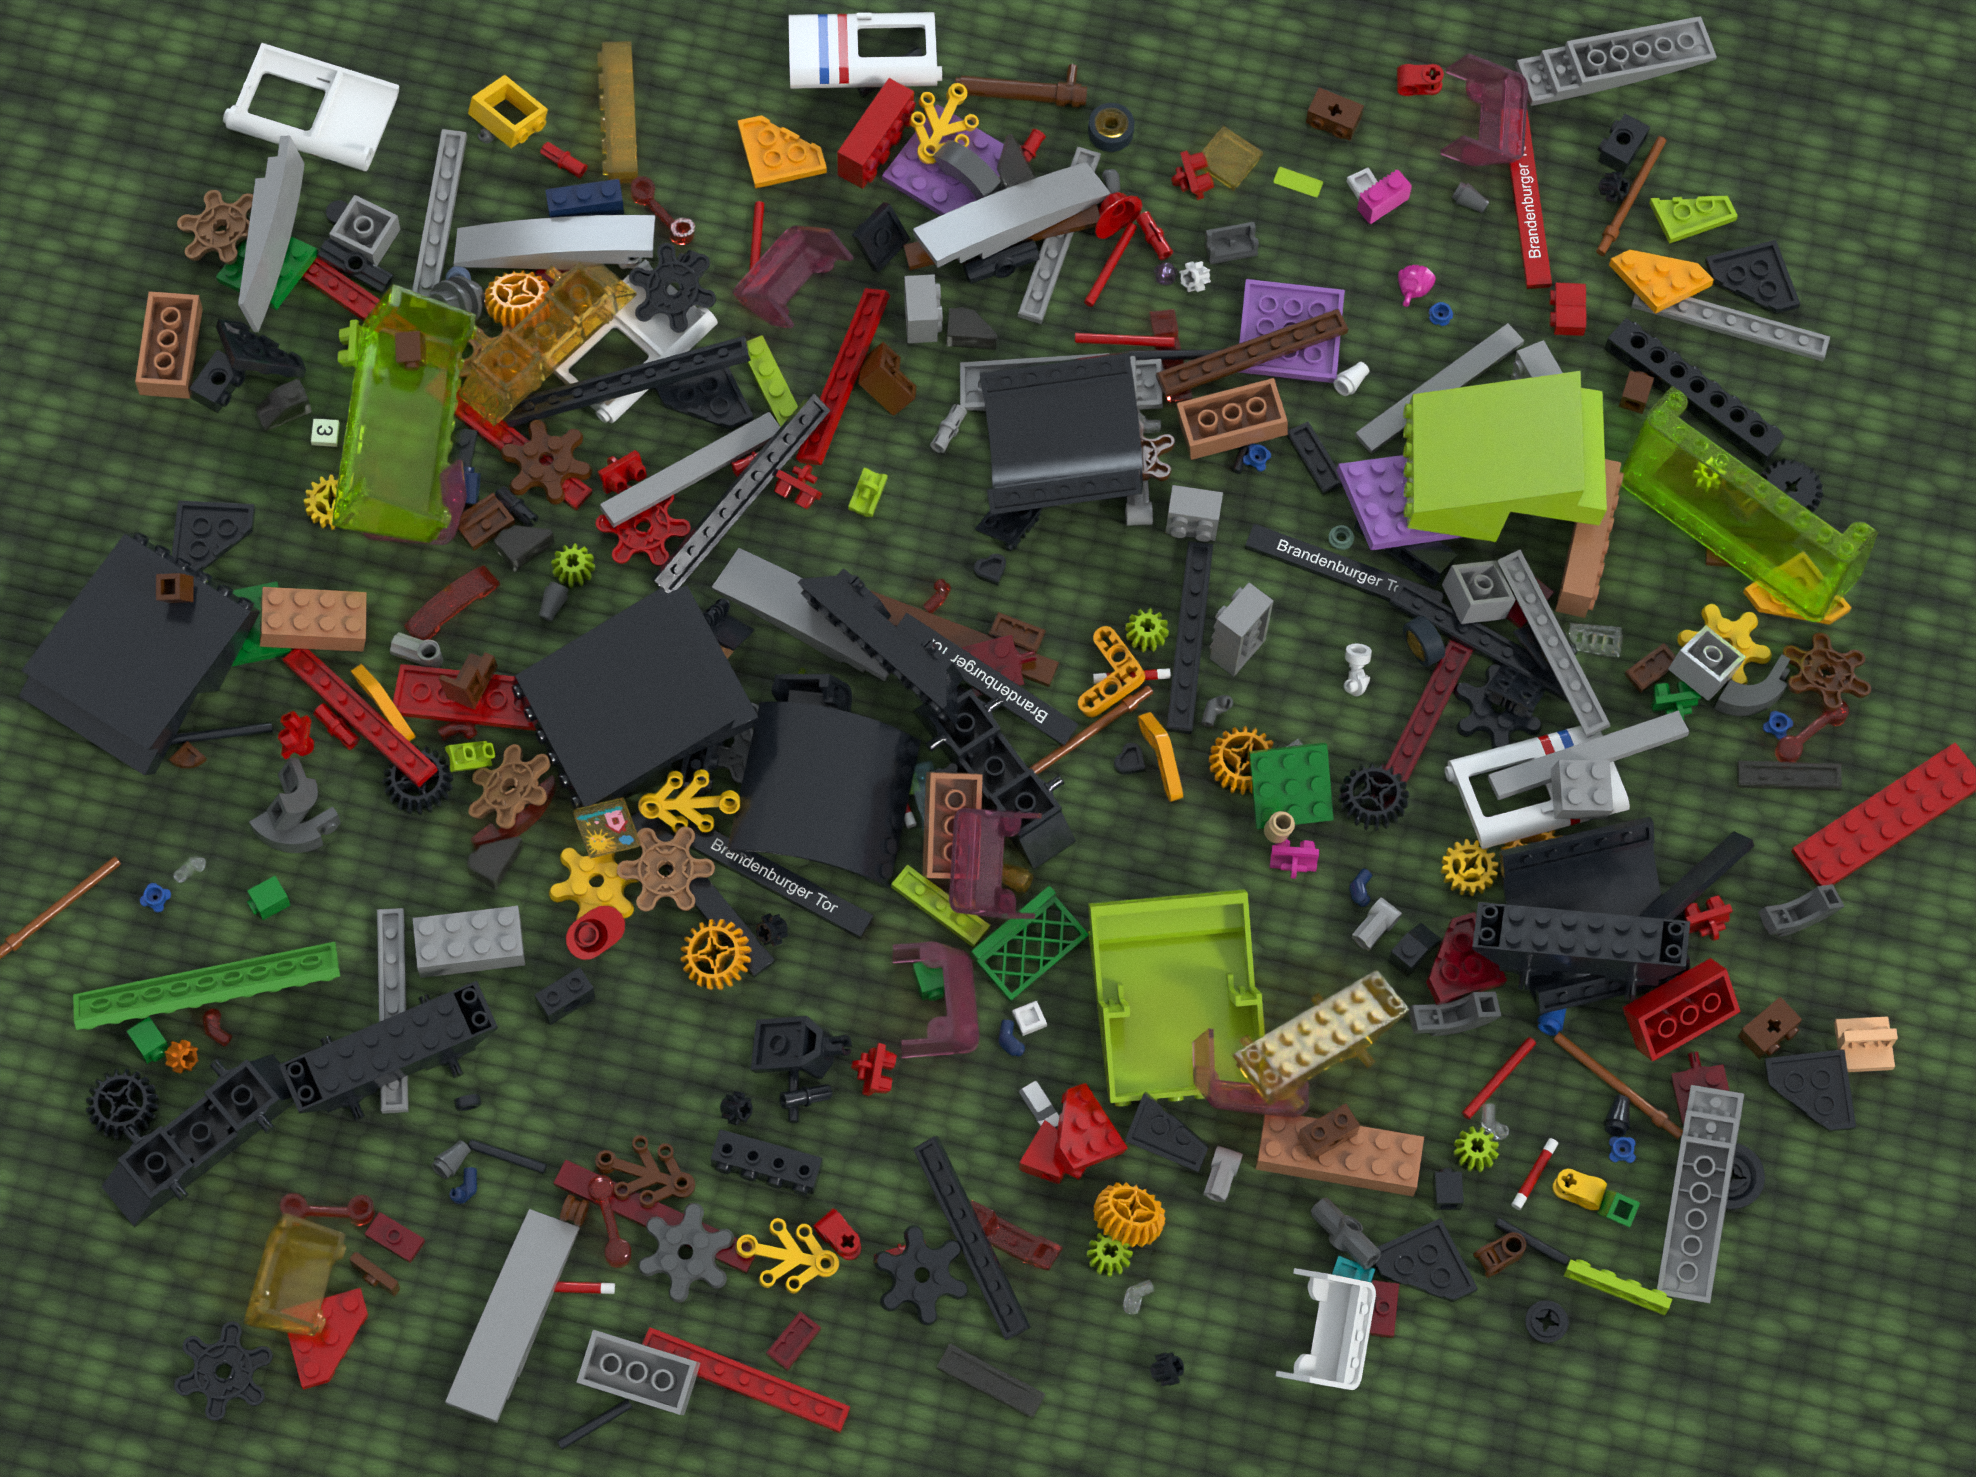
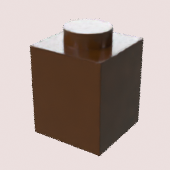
M420 331L395 333L396 363L406 371L419 370V367L427 366L425 336Z
M1630 371L1619 407L1643 414L1654 377H1650L1644 372Z
M181 573L156 574L157 601L167 603L193 602L194 576Z

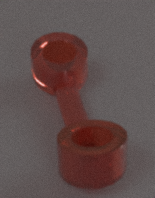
M645 176L636 177L631 183L630 193L632 199L637 204L647 205L670 229V239L672 242L678 245L690 243L695 236L694 222L687 218L674 220L654 199L655 185L653 181Z
M1842 700V705L1835 711H1828L1823 707L1822 715L1797 736L1788 735L1781 738L1775 750L1777 759L1784 764L1796 762L1802 754L1803 743L1827 723L1839 726L1846 721L1849 715L1847 703Z
M597 1175L588 1183V1195L593 1201L600 1203L609 1242L605 1247V1259L611 1267L623 1268L630 1262L631 1247L625 1239L620 1238L610 1198L614 1194V1183L608 1176Z
M296 1193L285 1195L280 1202L281 1214L287 1221L293 1223L303 1221L307 1216L349 1218L352 1223L361 1226L369 1223L375 1215L374 1203L367 1195L355 1196L348 1203V1207L307 1205L304 1197Z

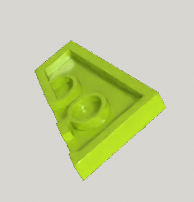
M1701 196L1697 199L1673 197L1672 200L1651 198L1649 202L1669 244L1734 222L1738 217L1728 196Z

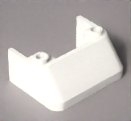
M1294 1268L1293 1274L1310 1277L1308 1283L1309 1295L1313 1300L1320 1302L1311 1355L1302 1354L1298 1357L1294 1364L1293 1374L1276 1371V1376L1349 1390L1356 1389L1362 1379L1376 1297L1374 1285L1366 1281Z

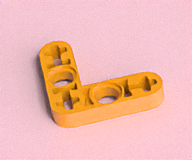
M1108 626L1098 628L1094 633L1093 640L1115 671L1079 697V709L1089 718L1096 717L1139 687L1145 680V673L1140 664L1117 633ZM1104 636H1107L1112 642L1113 646L1109 648V646L1106 644L1105 641H1103L1102 638ZM1116 653H1126L1125 658L1122 661H1113V657ZM1131 671L1136 674V677L1133 679L1129 676ZM1122 678L1126 685L1123 686L1119 679ZM1115 684L1118 686L1114 694H1105V690L1109 685ZM1099 693L1102 695L1103 701L1098 697ZM1091 701L1095 706L1090 708L1087 703Z
M362 664L351 670L356 681L375 701L387 721L409 742L416 738L383 687Z
M1151 712L1139 715L1137 718L1142 735L1156 752L1168 800L1172 802L1183 798L1181 782L1168 733Z

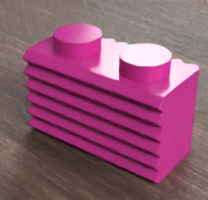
M1395 169V172H1391V175L1387 174V177H1383V180H1379L1371 188L1368 187V190H1364V193L1360 192L1357 210L1369 224H1372L1407 201L1410 197L1412 186L1403 174Z

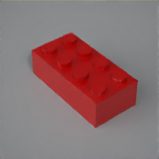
M888 78L838 150V176L862 189L867 182L871 183L874 180L878 166L887 161L890 149L893 145H898L905 127L911 126L909 119L914 113L916 105L913 90Z
M1711 958L1622 1007L1637 1050L1651 1061H1655L1741 1012L1727 969Z

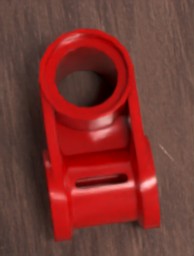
M1404 64L1396 70L1397 91L1402 96L1436 95L1442 90L1444 72L1436 64Z
M832 1208L813 1225L817 1234L843 1259L854 1260L860 1255L861 1243L858 1234L848 1225L836 1209ZM844 1243H853L854 1247L850 1248L849 1246H846L844 1248Z

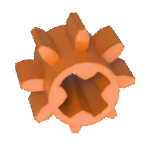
M184 1039L180 1043L172 1041L171 1046L165 1051L167 1059L165 1064L173 1067V1071L180 1074L183 1072V1069L191 1072L192 1067L198 1062L196 1053L198 1048L191 1046L190 1041Z

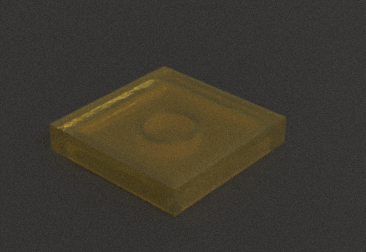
M1223 126L1202 151L1208 163V167L1203 168V170L1207 173L1209 172L1210 175L1232 190H1235L1261 159L1263 152Z

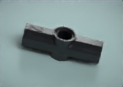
M330 238L325 240L317 256L319 259L342 271L350 280L359 281L381 295L386 292L393 279L391 273L368 261L362 253L351 251ZM353 263L360 264L362 267L360 269L354 270L349 266Z
M1030 239L1007 247L985 259L979 257L964 262L963 269L968 282L972 284L995 275L998 278L1008 277L1014 273L1016 268L1040 260V256L1034 240Z

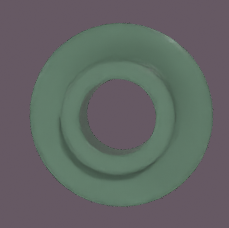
M1336 526L1329 533V543L1338 550L1348 549L1353 544L1354 534L1347 526ZM1343 536L1345 541H1339L1337 537Z

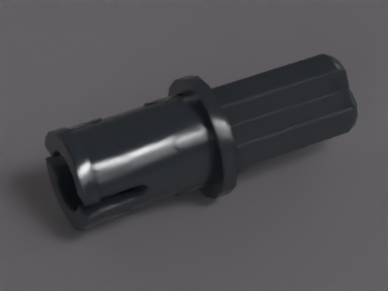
M505 486L496 490V498L508 509L511 516L517 517L526 528H531L535 525L529 519L537 522L539 517L525 505V501L522 498L518 499Z
M828 1084L809 1088L802 1086L798 1090L781 1092L779 1101L783 1109L800 1105L808 1107L811 1103L829 1100L833 1096V1092Z

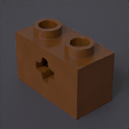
M1318 88L1308 109L1306 123L1315 129L1330 132L1337 138H1345L1351 141L1362 118L1364 105Z
M1779 997L1742 1028L1738 1037L1760 1060L1766 1054L1769 1057L1772 1056L1781 1047L1779 1043L1783 1039L1791 1040L1800 1031L1797 1027L1802 1019ZM1774 1028L1776 1030L1770 1033L1767 1029Z
M1345 1103L1301 1128L1298 1140L1310 1159L1313 1160L1356 1136L1360 1124Z

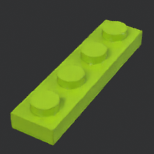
M763 335L747 341L751 361L747 362L774 419L781 427L798 406Z
M909 865L903 869L891 884V888L973 948L976 947L990 929V925Z
M1570 1260L1564 1273V1277L1664 1316L1672 1302V1299L1668 1298L1667 1294L1657 1289L1650 1291L1641 1287L1642 1285L1635 1280L1627 1279L1625 1281L1617 1278L1616 1274L1609 1270L1602 1269L1599 1271L1591 1268V1265L1583 1260Z

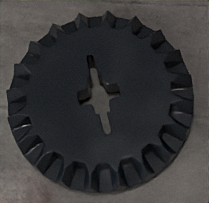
M1784 458L1779 462L1774 461L1765 468L1759 477L1757 491L1764 497L1766 501L1765 508L1771 514L1786 520H1799L1811 515L1818 508L1823 496V484L1819 480V475H1816L1813 467L1809 468L1805 465V462H1797L1795 458L1793 460H1785ZM1797 483L1794 490L1795 492L1790 491L1789 493L1787 492L1784 496H1782L1786 491V484L1788 486H1791L1792 484L1794 485Z
M1739 1143L1736 1144L1732 1174L1734 1177H1737V1180L1733 1179L1730 1183L1726 1208L1731 1210L1744 1208L1753 1203L1759 1197L1765 1183V1172L1760 1159L1751 1149Z

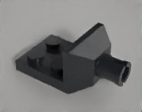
M808 1016L756 1020L751 1071L767 1073L803 1070L817 1080L823 1079L832 1066L834 1056H848L851 1053V1049H844V1047H852L851 1039L847 1034L834 1036L827 1028Z

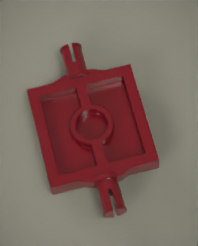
M1012 635L962 647V649L1019 686L1025 685L1022 676V664L1037 661L1036 656H1033L1036 655L1034 650L1019 654L1015 648ZM972 688L977 697L983 696L982 693Z
M1697 1051L1694 1054L1693 1052L1687 1054L1691 1066L1690 1069L1671 1074L1682 1126H1684L1691 1085L1729 1091L1724 1065L1701 1066L1699 1052Z

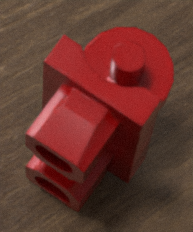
M1187 150L1181 152L1186 172L1183 171L1182 167H1177L1175 169L1177 174L1171 178L1173 186H1180L1182 192L1188 191V184H1190L1191 191L1196 195L1197 200L1205 198L1203 192L1215 187L1209 172L1200 176L1197 174V170L1208 167L1207 159L1203 152L1192 155Z
M636 450L619 460L614 456L607 459L608 466L598 471L602 480L603 491L606 494L612 491L619 494L626 490L627 482L633 479L640 482L647 477L640 453Z
M806 464L803 469L797 466L793 468L792 473L798 475V479L781 470L776 474L779 480L774 492L788 498L793 487H796L801 491L795 503L807 510L815 498L820 500L823 495L818 490L805 484L806 481L815 484L817 481V477L811 474L813 467L809 464Z
M295 711L283 715L280 723L285 729L281 730L278 734V740L282 743L281 755L286 760L294 752L299 756L310 754L314 749V741L309 737L311 719L308 715L300 718Z
M1719 895L1706 900L1705 905L1708 911L1701 913L1697 903H1692L1683 910L1684 920L1690 921L1689 934L1699 931L1701 937L1708 935L1712 941L1719 939V931L1726 929L1724 923L1730 921L1729 915L1733 912L1731 905H1725Z
M878 1043L876 1048L869 1050V1054L861 1053L860 1060L852 1061L851 1068L858 1071L857 1079L864 1080L863 1095L870 1096L875 1092L886 1094L891 1090L892 1078L882 1076L881 1072L882 1068L888 1070L894 1068L897 1055L886 1051V1045Z

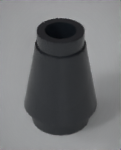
M1616 1095L1603 1124L1605 1131L1610 1135L1624 1136L1626 1131L1630 1129V1099L1627 1096Z

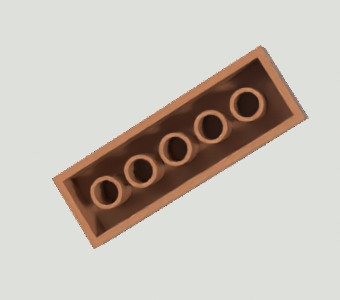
M1605 459L1607 511L1600 525L1574 522L1556 612L1585 618L1587 611L1593 610L1600 585H1598L1604 569L1605 563L1603 561L1609 546L1608 538L1614 523L1613 515L1618 504V492L1624 473L1620 472V462Z
M1270 1110L1265 1111L1256 1170L1414 1197L1418 1184L1424 1137L1360 1126L1356 1136L1311 1160L1298 1140V1135L1301 1128L1317 1119Z

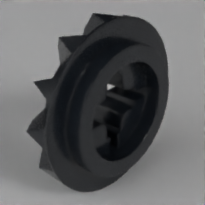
M1539 1301L1533 1304L1525 1316V1328L1530 1333V1336L1540 1343L1552 1344L1562 1339L1568 1329L1569 1322L1565 1310L1553 1301ZM1550 1313V1322L1554 1326H1549L1544 1332L1543 1323L1539 1322V1319L1543 1320Z

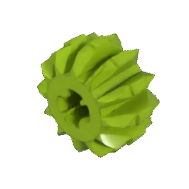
M574 543L572 549H569L564 544L563 552L556 551V559L551 561V565L555 568L553 575L554 577H559L561 585L568 581L571 588L574 586V582H578L582 586L584 584L583 579L590 580L592 578L590 572L595 570V564L592 563L594 558L592 554H587L585 546L578 550L576 543Z
M1151 608L1148 609L1146 614L1141 609L1138 610L1137 616L1131 614L1129 617L1130 623H1127L1125 630L1128 631L1126 634L1127 640H1133V648L1141 645L1143 652L1146 651L1147 647H1150L1154 652L1157 645L1163 646L1165 643L1164 638L1168 637L1169 630L1166 629L1168 625L1167 620H1161V612L1153 615ZM1144 628L1150 629V632H1145Z
M1473 1126L1469 1128L1468 1133L1461 1131L1459 1134L1460 1139H1456L1454 1142V1146L1457 1149L1453 1153L1454 1156L1461 1157L1458 1162L1459 1166L1468 1163V1171H1472L1473 1167L1476 1166L1479 1172L1483 1171L1484 1165L1489 1168L1492 1167V1159H1497L1499 1155L1495 1151L1499 1146L1498 1142L1491 1141L1494 1134L1484 1135V1127H1481L1478 1133H1476ZM1474 1145V1148L1476 1146L1480 1147V1153L1478 1150L1476 1153L1471 1150L1472 1146Z
M1098 1233L1096 1236L1097 1241L1091 1240L1089 1242V1246L1092 1249L1087 1251V1257L1093 1258L1089 1262L1090 1267L1098 1266V1275L1103 1270H1107L1108 1277H1112L1113 1270L1119 1275L1122 1274V1266L1127 1268L1130 1266V1261L1127 1259L1133 1255V1251L1127 1249L1130 1245L1128 1243L1122 1245L1121 1241H1112L1110 1235H1107V1238H1105L1101 1233ZM1105 1250H1108L1110 1253L1115 1252L1114 1257L1112 1258L1110 1255L1105 1256Z

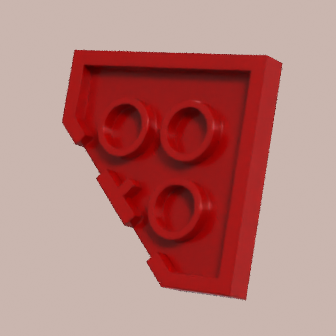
M1084 1083L1067 1089L1062 1095L1061 1103L1063 1104V1110L1059 1115L1057 1129L1059 1138L1054 1149V1153L1066 1172L1070 1174L1123 1154L1128 1147L1088 1085Z
M361 1288L282 1311L303 1390L330 1382L338 1364L352 1345L355 1335L369 1316Z

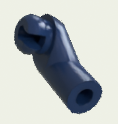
M1365 868L1361 869L1349 886L1353 902L1358 903L1360 907L1367 906L1371 900L1370 896L1367 895L1365 886L1373 875Z
M1002 1020L999 1045L1011 1056L1019 1057L1023 1055L1025 1051L1024 1044L1013 1036L1014 1022Z
M473 1167L464 1168V1183L456 1189L452 1188L449 1193L450 1199L454 1203L463 1204L476 1194L477 1169Z

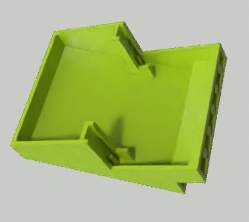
M1581 371L1417 393L1412 395L1409 404H1405L1403 418L1407 419V423L1404 426L1403 437L1407 438V442L1404 446L1403 457L1407 458V462L1404 466L1403 476L1407 478V482L1404 486L1403 496L1407 498L1404 507L1407 528L1496 542L1510 512L1600 525L1607 511L1603 393L1598 390L1581 388Z
M1242 889L1089 903L1090 931H1088L1107 1092L1110 1103H1115V1106L1131 1105V1101L1141 1100L1145 1091L1155 1100L1168 1098V1101L1184 1100V1096L1194 1095L1195 1099L1209 1098L1212 1093H1220V1096H1234L1236 1091L1247 1090V1094H1258L1263 1092L1262 1089L1269 1088L1262 993L1255 987L1248 892Z

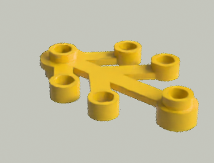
M954 83L949 87L946 93L948 102L940 119L933 105L935 102L934 95L930 92H924L919 98V105L924 108L933 131L929 139L923 126L926 120L925 115L921 112H914L909 123L915 129L920 142L917 148V155L922 163H936L933 155L945 144H939L943 136L965 130L974 131L978 126L979 120L973 114L967 115L962 121L948 124L957 105L962 104L967 97V89L964 85ZM955 90H959L962 94H956ZM923 98H928L931 103H926ZM914 118H919L921 123L915 122ZM967 120L973 121L974 125H969ZM959 134L954 139L957 143L958 140L964 141L965 145L963 146L965 147L969 145V138L964 134ZM926 149H931L934 153L929 154Z
M700 769L694 773L693 781L676 798L666 799L674 789L680 788L683 784V775L678 771H672L668 774L667 782L655 794L648 793L639 799L638 808L646 818L653 819L659 817L670 825L675 833L682 827H688V820L685 817L698 825L702 832H710L714 827L713 817L708 814L701 815L693 808L719 807L722 812L733 814L740 808V797L732 790L723 792L721 796L692 797L700 788L706 787L709 783V773L706 770ZM700 776H703V777H705L706 779L703 780V781H700V780H698L697 778L700 777ZM672 778H677V779H679V781H678V782H673V781H671V779H672ZM731 798L734 800L729 802L726 799ZM648 803H654L656 805L649 806ZM676 809L684 816L675 817L668 810ZM708 821L710 824L703 825L702 822ZM683 823L684 826L678 827L676 824Z
M780 1218L772 1220L769 1230L772 1235L778 1236L786 1249L758 1244L756 1238L752 1235H743L736 1243V1252L743 1258L759 1255L784 1261L773 1269L765 1270L761 1273L759 1283L764 1288L772 1287L776 1279L799 1264L811 1266L799 1276H791L787 1279L785 1284L786 1290L790 1293H797L802 1285L817 1275L830 1277L836 1273L839 1267V1259L836 1254L821 1248L812 1234V1228L808 1224L799 1225L795 1235L799 1241L807 1244L813 1255L802 1253L787 1231L785 1221ZM773 1224H781L782 1230L775 1231ZM804 1228L808 1230L809 1235L803 1237L800 1235L799 1230ZM747 1243L751 1246V1250L745 1252L742 1250L741 1245ZM827 1260L830 1263V1267L823 1268L820 1262ZM770 1275L772 1277V1282L765 1283L763 1281V1276ZM795 1280L798 1282L799 1287L793 1289L790 1287L789 1282Z

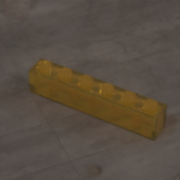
M631 41L603 42L602 52H597L598 67H603V73L598 74L599 88H604V95H599L600 110H605V117H600L601 132L606 131V138H601L602 153H607V160H602L603 175H608V180L619 179L620 184L638 183Z

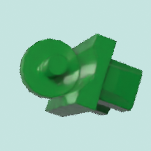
M1684 681L1677 683L1678 693L1670 694L1668 683L1656 684L1653 689L1652 712L1665 710V715L1679 711L1684 720V715L1692 714L1691 706H1697L1698 699H1701L1702 696Z

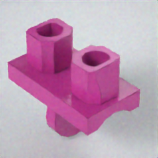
M1288 839L1282 843H1275V845H1272L1270 868L1290 871V879H1296L1297 872H1316L1319 849H1315L1313 841L1307 840L1300 842V847H1290Z

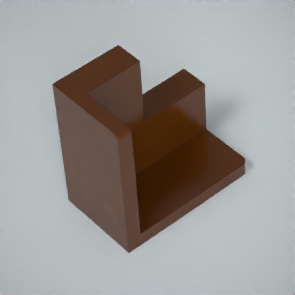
M883 341L865 356L860 370L859 385L888 412L896 415L915 399L917 386L899 370L901 357Z
M486 652L482 657L470 653L455 680L442 674L439 677L446 697L475 710L498 664L495 657Z

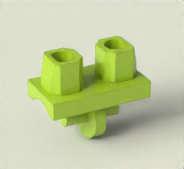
M357 319L350 320V327L339 330L340 342L343 345L349 346L347 350H340L338 352V362L343 367L353 366L358 371H365L366 357H370L371 351L379 348V341L376 338H372V332L361 327Z
M864 468L848 510L865 517H873L888 475L875 473Z
M487 741L454 744L445 747L450 758L451 772L482 767L488 768L492 766L491 759L495 758L493 744L487 743Z

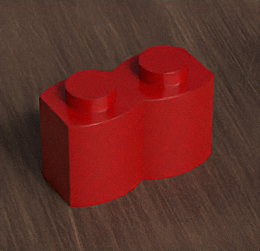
M1556 283L1554 290H1550L1549 305H1554V312H1550L1549 327H1554V335L1584 336L1586 329V284Z

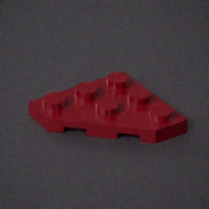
M1475 912L1453 918L1448 924L1426 981L1436 1005L1469 996L1473 992H1482L1499 987L1507 982L1504 972L1499 971V965L1472 950L1476 923Z

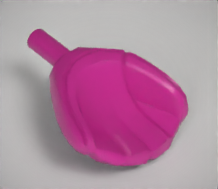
M1409 265L1398 272L1400 290L1405 296L1403 306L1408 307L1411 298L1426 295L1435 284L1436 277L1427 267Z

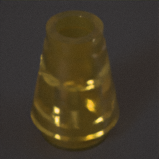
M998 862L993 870L994 877L1017 893L1020 891L1026 893L1033 881V874L1027 868Z

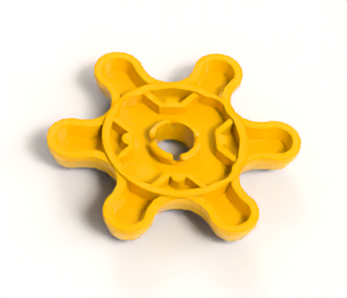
M1709 604L1704 606L1701 615L1705 625L1727 642L1730 641L1734 648L1746 656L1731 680L1747 685L1748 680L1744 673V666L1749 662L1766 664L1772 657V653L1767 646L1755 644L1750 637V632L1758 625L1757 616L1752 612H1746L1737 621H1730L1721 616L1720 610L1716 605ZM1691 630L1681 631L1677 637L1678 644L1684 647L1698 632Z
M613 839L607 840V842L611 843L606 844L605 848L607 851L602 849L592 856L583 857L574 848H566L560 853V861L569 869L570 876L565 882L553 885L549 890V896L551 900L557 903L565 900L577 902L579 912L576 920L598 906L608 905L614 907L622 914L623 918L630 917L634 912L632 902L624 896V889L628 884L639 881L636 879L625 880L618 876V864L614 859L617 844ZM599 875L604 879V883L600 887H592L589 884V880Z

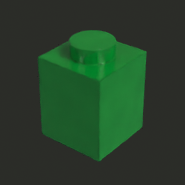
M276 876L247 890L250 897L247 904L254 915L259 913L262 920L290 906L288 896Z
M938 957L913 964V975L922 1001L926 999L935 1001L941 999L944 994H947V982Z
M150 1017L127 1030L130 1040L147 1064L151 1061L156 1062L166 1055L165 1051H167L169 1046Z
M1607 1190L1597 1215L1620 1225L1630 1227L1640 1202L1618 1192Z

